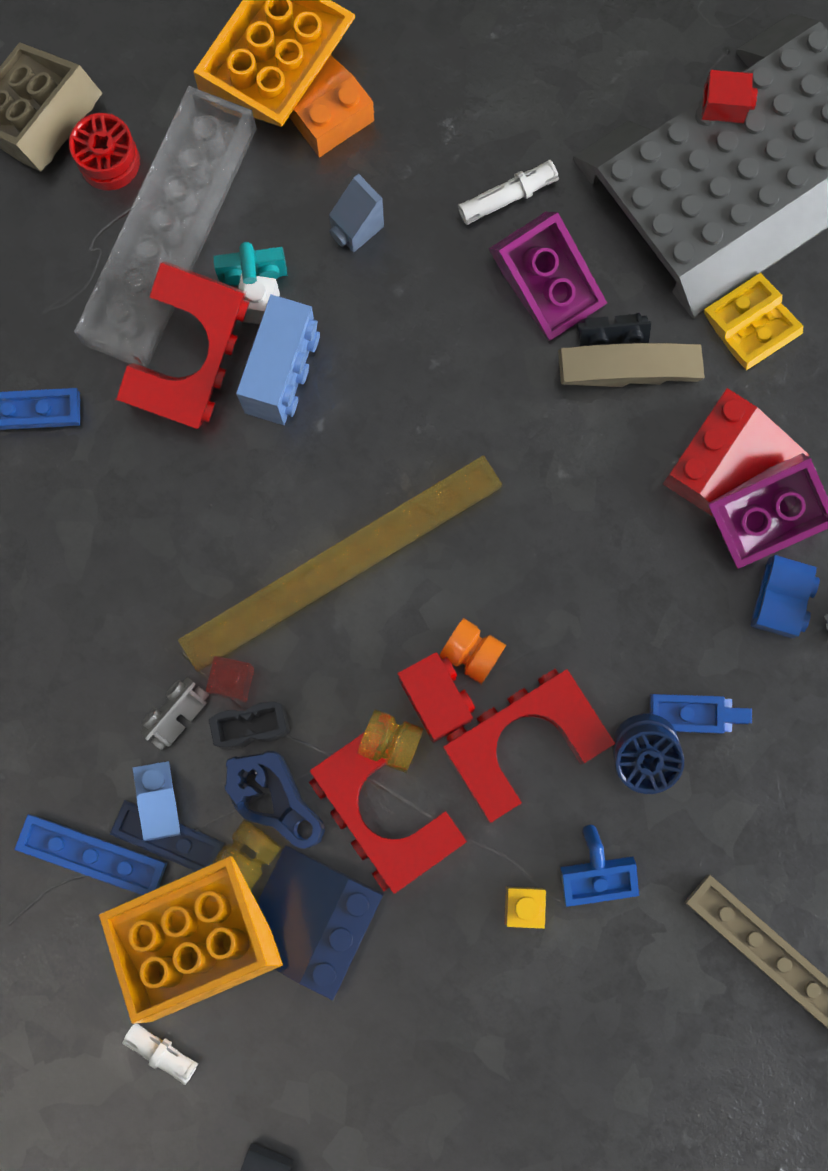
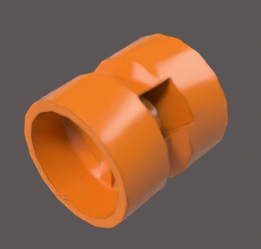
M463 618L445 644L439 657L441 659L448 657L452 666L457 667L464 664V674L482 685L507 645L492 635L481 638L478 626Z

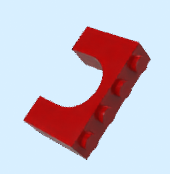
M166 261L161 262L149 297L194 315L206 330L209 341L208 355L203 366L197 372L184 377L168 376L131 363L126 367L116 400L196 429L202 425L203 421L209 423L215 407V402L210 401L213 389L217 388L220 390L227 369L221 368L225 354L232 356L238 336L233 334L237 320L240 322L244 321L250 304L249 301L244 300L246 291Z
M556 668L538 679L541 685L530 693H528L526 688L519 690L507 698L510 705L497 712L496 708L493 707L476 718L479 725L469 731L462 726L445 737L448 744L443 747V750L489 823L522 803L502 772L496 754L499 736L503 729L511 722L525 717H535L551 723L561 733L580 765L615 744L568 669L560 674Z
M381 720L312 768L310 773L314 778L309 783L321 800L326 796L334 806L330 814L340 829L343 830L346 827L350 829L356 838L350 843L362 860L369 857L374 864L376 870L372 872V875L381 889L386 891L390 888L393 894H395L467 841L446 811L414 834L401 839L381 837L371 831L364 823L359 811V794L364 782L375 771L404 752L383 720Z

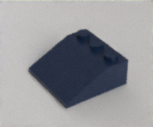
M285 845L257 902L272 931L283 966L275 970L295 982L334 1000L384 893Z

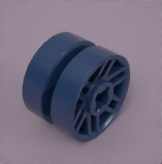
M639 714L628 718L617 728L613 737L615 744L612 746L618 776L628 788L643 794H656L671 788L679 780L684 769V755L677 732L670 722L658 715Z

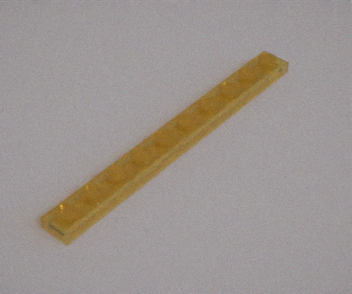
M483 455L181 637L178 641L195 670L199 672L502 488V483Z

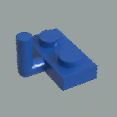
M594 825L585 826L583 828V835L589 849L590 863L560 867L563 898L566 907L639 896L637 866L634 857L605 860L604 847L597 828Z

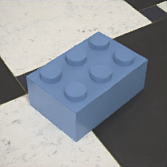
M270 294L236 393L245 414L285 425L287 416L293 417L298 404V397L295 396L298 384L305 383L309 371V364H306L309 351H316L320 338V332H317L318 321L314 320L312 306Z

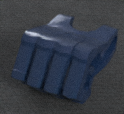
M266 751L260 754L242 757L235 756L227 759L225 791L231 798L236 810L244 819L274 827L292 845L298 848H310L321 842L325 833L324 823L303 801L284 757L278 752ZM249 775H256V782L264 788H269L274 814L261 813L249 808L248 803L252 797L265 795L259 788L249 785L250 780L247 778ZM304 820H307L313 829L308 839L303 838L297 831L298 825Z

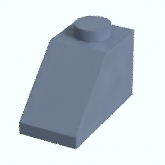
M359 173L352 179L329 214L331 225L329 232L340 246L343 247L346 244L354 253L384 227L382 197Z

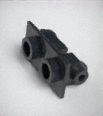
M640 313L615 316V324H609L608 316L584 317L583 321L577 322L578 336H580L579 347L649 343L652 323L648 321L647 315L641 316Z

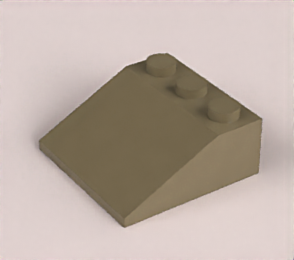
M19 42L0 66V149L19 162L41 172L53 160L55 153L63 143L70 138L75 125L94 108L96 101L103 93L79 64Z

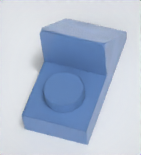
M169 761L132 767L143 841L181 835Z

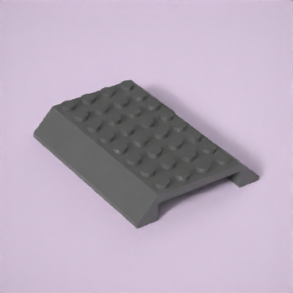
M790 14L737 49L736 53L748 67L743 73H753L752 88H757L758 90L755 109L749 110L744 123L701 120L703 99H701L654 131L628 120L573 156L574 162L592 186L599 181L603 183L677 283L672 293L692 319L703 313L705 308L760 272H764L828 229V30L821 21Z

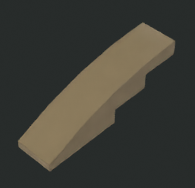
M632 343L570 347L558 350L561 384L624 387L629 383L660 385L666 381L698 382L705 378L701 344Z

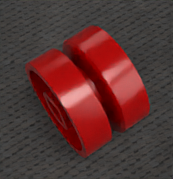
M95 113L84 117L75 125L70 134L69 149L87 183L97 189L108 191L117 190L129 184L139 170L140 155L131 132L124 121L112 114Z

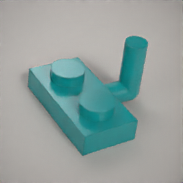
M243 242L239 247L238 253L213 256L218 281L228 285H239L241 274L245 284L257 282V276L274 279L288 276L283 247L254 250L251 243Z

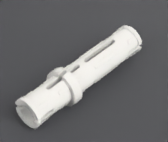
M547 160L526 172L519 171L514 174V178L458 204L459 213L464 223L469 225L523 197L524 199L532 197L533 192L559 180L557 169L551 160Z

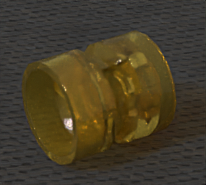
M375 709L357 754L376 762L384 758L388 767L407 773L424 728L406 721L400 725L396 724L394 716Z
M243 819L231 835L233 839L232 845H224L212 863L214 864L232 856L251 890L263 874L261 866L263 864L270 865L282 847L259 828ZM245 844L257 852L254 859H251L241 851Z

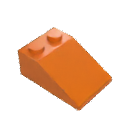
M330 54L289 118L320 158L374 121L373 101L356 78Z

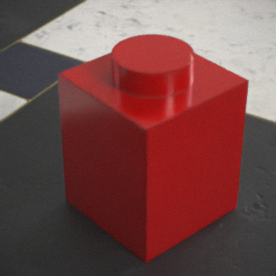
M710 70L703 90L701 120L744 123L749 110H754L757 102L758 90L757 88H752L753 73Z

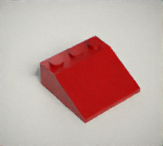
M727 388L663 485L713 517L708 503L770 467L801 453L807 456L809 454L757 406Z

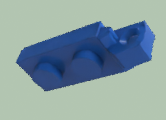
M650 694L649 714L663 717L672 724L676 732L723 734L724 732H732V724L752 723V708H732V699H725L723 696Z

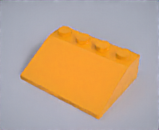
M242 0L194 70L198 91L230 110L282 127L355 19V14L331 0Z
M232 856L99 914L132 1024L153 1022L283 966L272 931Z

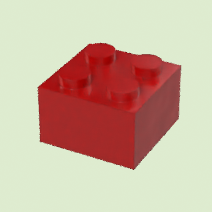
M435 652L397 673L398 680L432 743L471 723L473 719L471 713L474 712L475 706L466 690L464 689L459 692L453 681L457 680V674L448 657L441 660L438 653Z

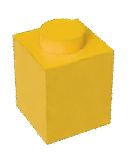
M506 886L505 925L507 927L545 929L546 890L543 888Z

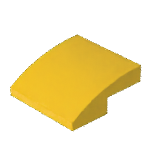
M761 272L704 309V314L718 336L746 371L803 334L804 326L782 304V294Z

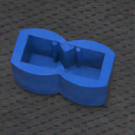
M777 555L770 557L763 573L760 592L751 619V627L789 638L798 637L800 632H805L811 617V613L806 611L809 597H815L820 578L815 577L817 567Z

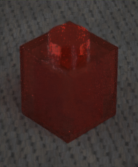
M214 656L206 692L213 696L247 703L254 667L247 662Z

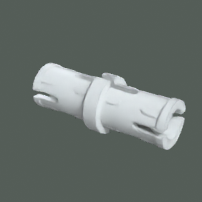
M138 1023L130 1028L122 1042L124 1046H127L148 1060L149 1066L154 1069L160 1068L183 1085H186L198 1066L196 1061L173 1048L171 1041L166 1038L161 1040Z

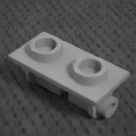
M188 676L183 682L181 680L175 682L166 694L167 701L159 710L157 708L152 709L142 722L144 727L140 732L147 741L154 735L155 737L151 742L160 750H163L165 746L170 747L186 728L176 720L180 714L191 722L207 704L205 700L209 694L200 686L193 691L192 688L196 684Z

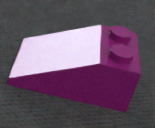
M544 212L489 248L505 279L549 341L607 304L558 212Z
M804 453L768 468L708 503L737 569L828 529V496L811 458Z

